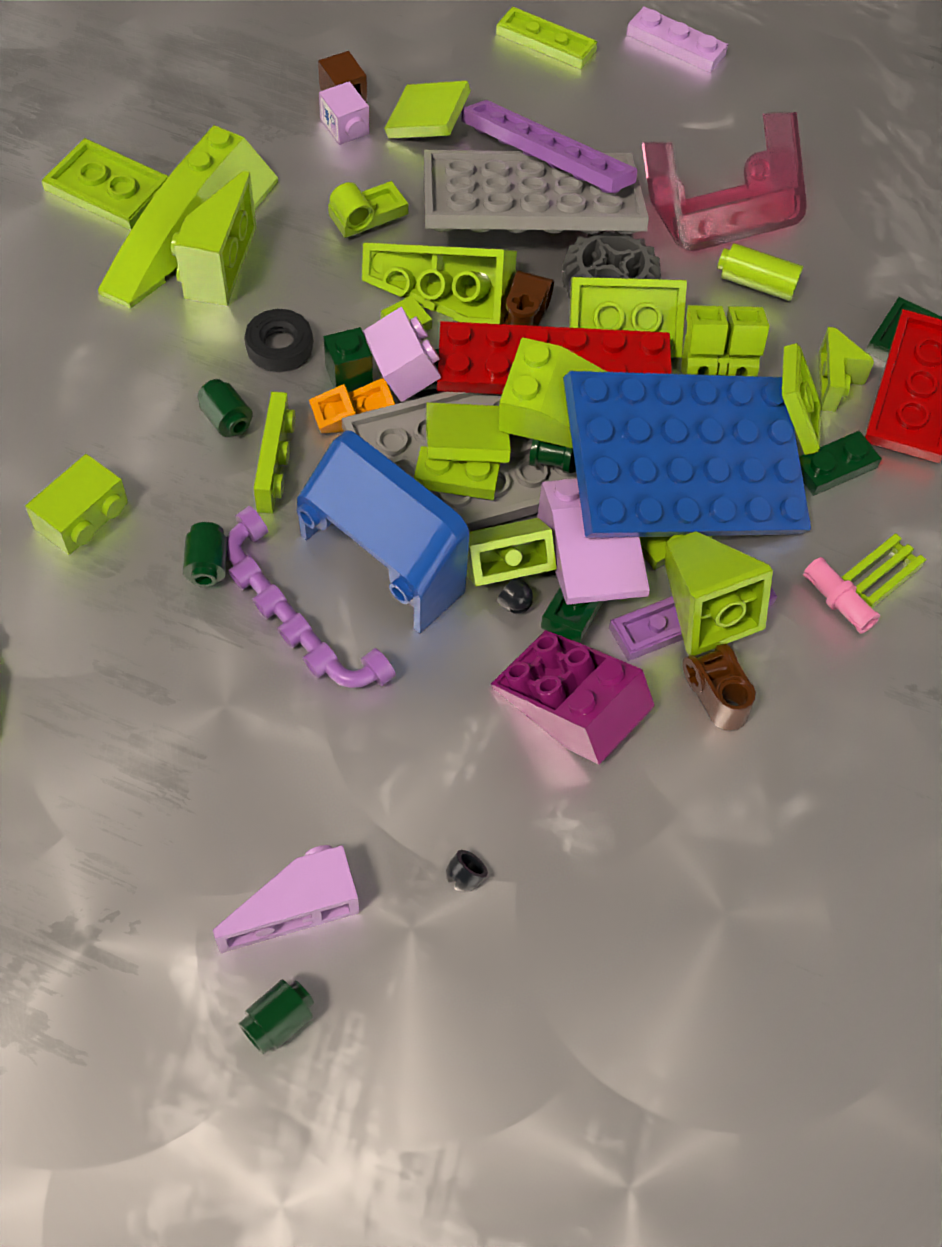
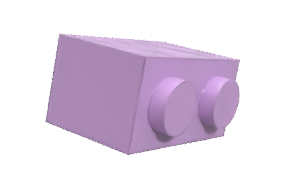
M402 306L362 331L384 380L401 402L441 378L435 362L440 360L431 342L428 339L423 341L428 337L425 328L417 316L410 319Z

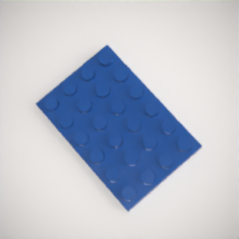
M569 371L563 377L585 538L672 537L674 535H686L695 531L706 536L804 534L811 530L795 430L782 397V377Z

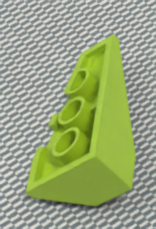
M363 243L362 281L399 297L408 298L413 296L422 307L439 312L457 322L503 324L507 313L506 298L509 295L516 274L517 251Z

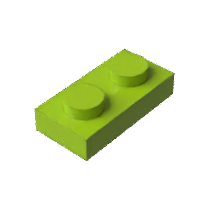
M421 446L414 479L430 491L494 500L500 463L427 459V447Z

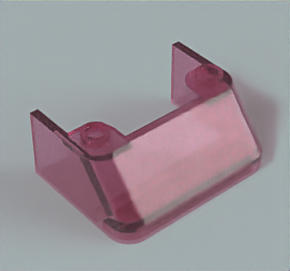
M768 112L763 114L767 150L756 152L747 159L744 166L745 185L689 199L685 198L684 186L680 179L677 178L672 142L647 141L642 143L650 201L678 247L697 251L793 226L803 219L807 203L797 112Z

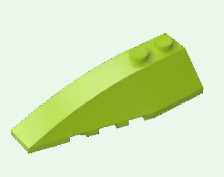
M215 125L209 129L172 171L136 221L98 288L99 295L132 308L166 283L165 277L177 270L178 266L177 258L171 252V242L174 233L180 231L186 216L242 171L250 172L254 209H257L277 185L278 177L244 137Z

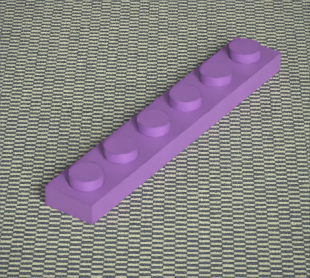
M484 100L464 107L461 111V122L474 127L477 132L493 136L502 144L514 146L522 150L527 156L537 157L547 162L552 168H560L572 174L577 180L587 181L598 186L602 192L617 193L620 189L636 183L637 168L491 101Z

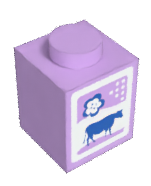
M350 81L319 92L320 119L339 145L370 134L369 106Z

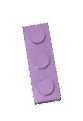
M643 7L636 14L627 27L626 35L710 73L726 56L727 43L646 7Z

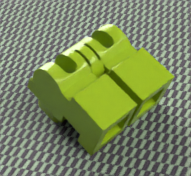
M688 305L686 317L687 333L685 335L681 361L682 374L758 376L760 357L763 356L770 327L763 307L728 306L726 317L723 306Z

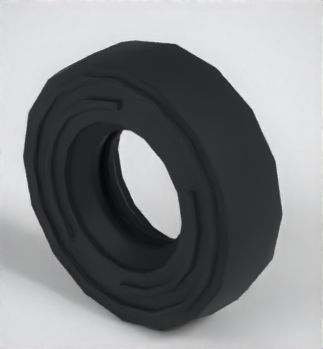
M278 308L264 311L255 316L247 325L244 337L249 358L258 367L274 372L294 370L304 364L311 355L314 343L310 324L301 314L292 310ZM277 332L288 333L294 338L292 344L284 348H271L266 345L265 339L268 335Z

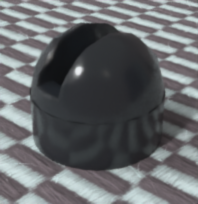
M520 577L514 578L503 588L497 598V603L513 614L524 613L529 610L533 603L532 589Z
M459 850L446 868L447 881H455L454 889L461 892L472 891L480 885L488 874L484 863L473 853L466 850Z

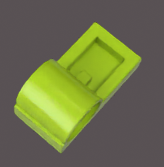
M392 181L362 192L352 182L343 183L333 190L329 199L330 204H328L329 216L344 238L409 214L408 202Z

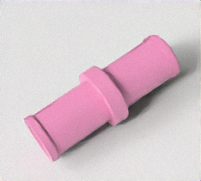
M823 557L817 558L808 565L803 576L827 598L825 603L832 610L838 609L860 634L865 633L877 623L880 614L874 611L856 593L857 587L850 580L844 581L826 563Z

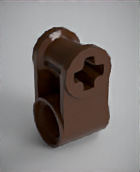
M518 270L513 279L509 295L506 298L508 314L504 324L539 326L552 298L554 279Z
M722 643L716 646L715 651L697 658L694 655L685 657L683 659V670L686 680L692 690L698 695L711 721L717 727L728 731L738 730L743 727L755 701L756 691L739 665L732 648L728 644ZM726 700L733 701L739 706L730 705Z

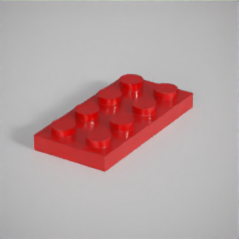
M903 309L897 323L864 437L872 445L939 464L942 460V319Z

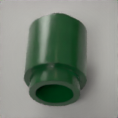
M213 379L200 388L197 395L199 408L220 435L224 437L239 436L249 428L253 412L231 384L220 379Z
M199 522L191 526L190 532L185 537L183 575L196 586L211 587L222 581L226 575L227 537L224 535V530L220 525L212 522Z
M281 979L245 1011L247 1016L238 1025L251 1043L264 1055L272 1047L275 1050L280 1048L313 1018L309 1007L314 1004V1000L298 981L295 980L289 985Z

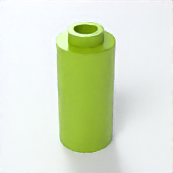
M733 243L731 249H723L717 265V269L722 271L721 279L789 302L794 295L804 267Z

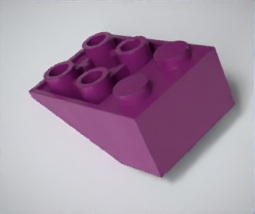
M547 630L491 683L492 688L566 749L598 765L655 706L642 669Z

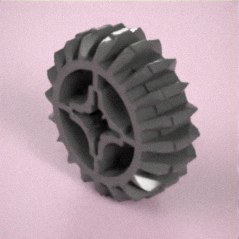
M601 231L599 234H587L586 237L578 236L574 245L569 246L565 260H563V288L567 289L568 298H570L571 277L661 279L660 258L655 256L654 247L646 246L645 238L636 240L633 238V234L624 235L617 231L614 233Z

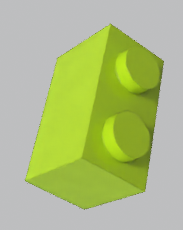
M85 454L27 503L25 508L33 528L66 554L70 555L79 546L87 544L95 532L107 521L116 518L123 511L124 506L128 504L122 479L88 454Z
M539 518L469 532L467 577L475 586L557 569L552 529Z

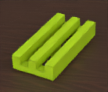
M896 533L841 577L844 581L850 580L854 583L890 552L895 554L856 586V593L871 608H874L921 569L927 560L921 554L915 557L912 554L914 548L909 544L906 546L901 545L900 541L902 538ZM903 561L907 564L906 567L872 595L867 597L864 594L866 590Z

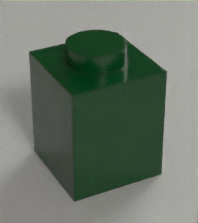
M361 327L323 336L325 367L334 388L344 384L348 392H351L373 382L372 354Z

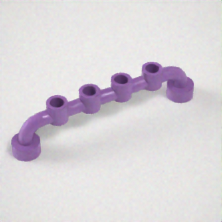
M251 506L236 514L235 518L238 524L227 536V557L233 564V567L228 569V573L242 591L251 585L258 593L252 600L266 619L276 614L283 622L282 625L277 627V630L291 648L301 643L308 651V654L303 657V661L313 675L319 678L327 673L340 686L348 688L364 687L374 681L379 686H383L395 677L396 673L392 665L377 648H374L361 658L364 667L359 670H347L339 662L333 650L318 638L306 619L291 607L280 589L275 584H271L252 557L247 556L242 550V543L247 537L256 542L268 533L267 526L262 518Z

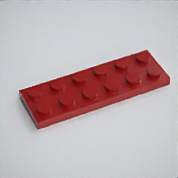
M440 321V360H438V372L441 378L437 380V391L502 394L522 337L562 346L607 372L672 374L669 332Z

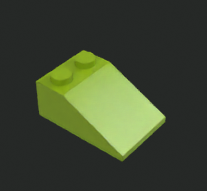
M242 171L186 216L180 231L174 233L171 242V252L177 258L176 278L182 284L184 299L228 306L257 227L250 172Z
M522 337L499 402V431L573 448L563 377L569 371H607L562 346Z

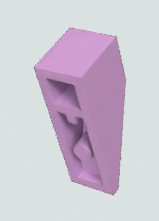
M321 845L308 850L305 856L298 857L216 926L213 929V933L220 954L358 914V896L343 845L334 848L330 845Z

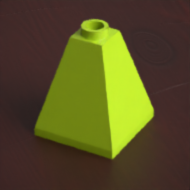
M697 531L686 535H674L666 542L665 568L685 649L689 656L699 655L715 649L717 645L722 643L728 644L766 628L773 569L769 564Z

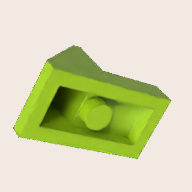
M835 327L827 328L819 350L821 410L836 412L841 397L848 396L850 384L863 385L866 383L874 364V360L870 355Z

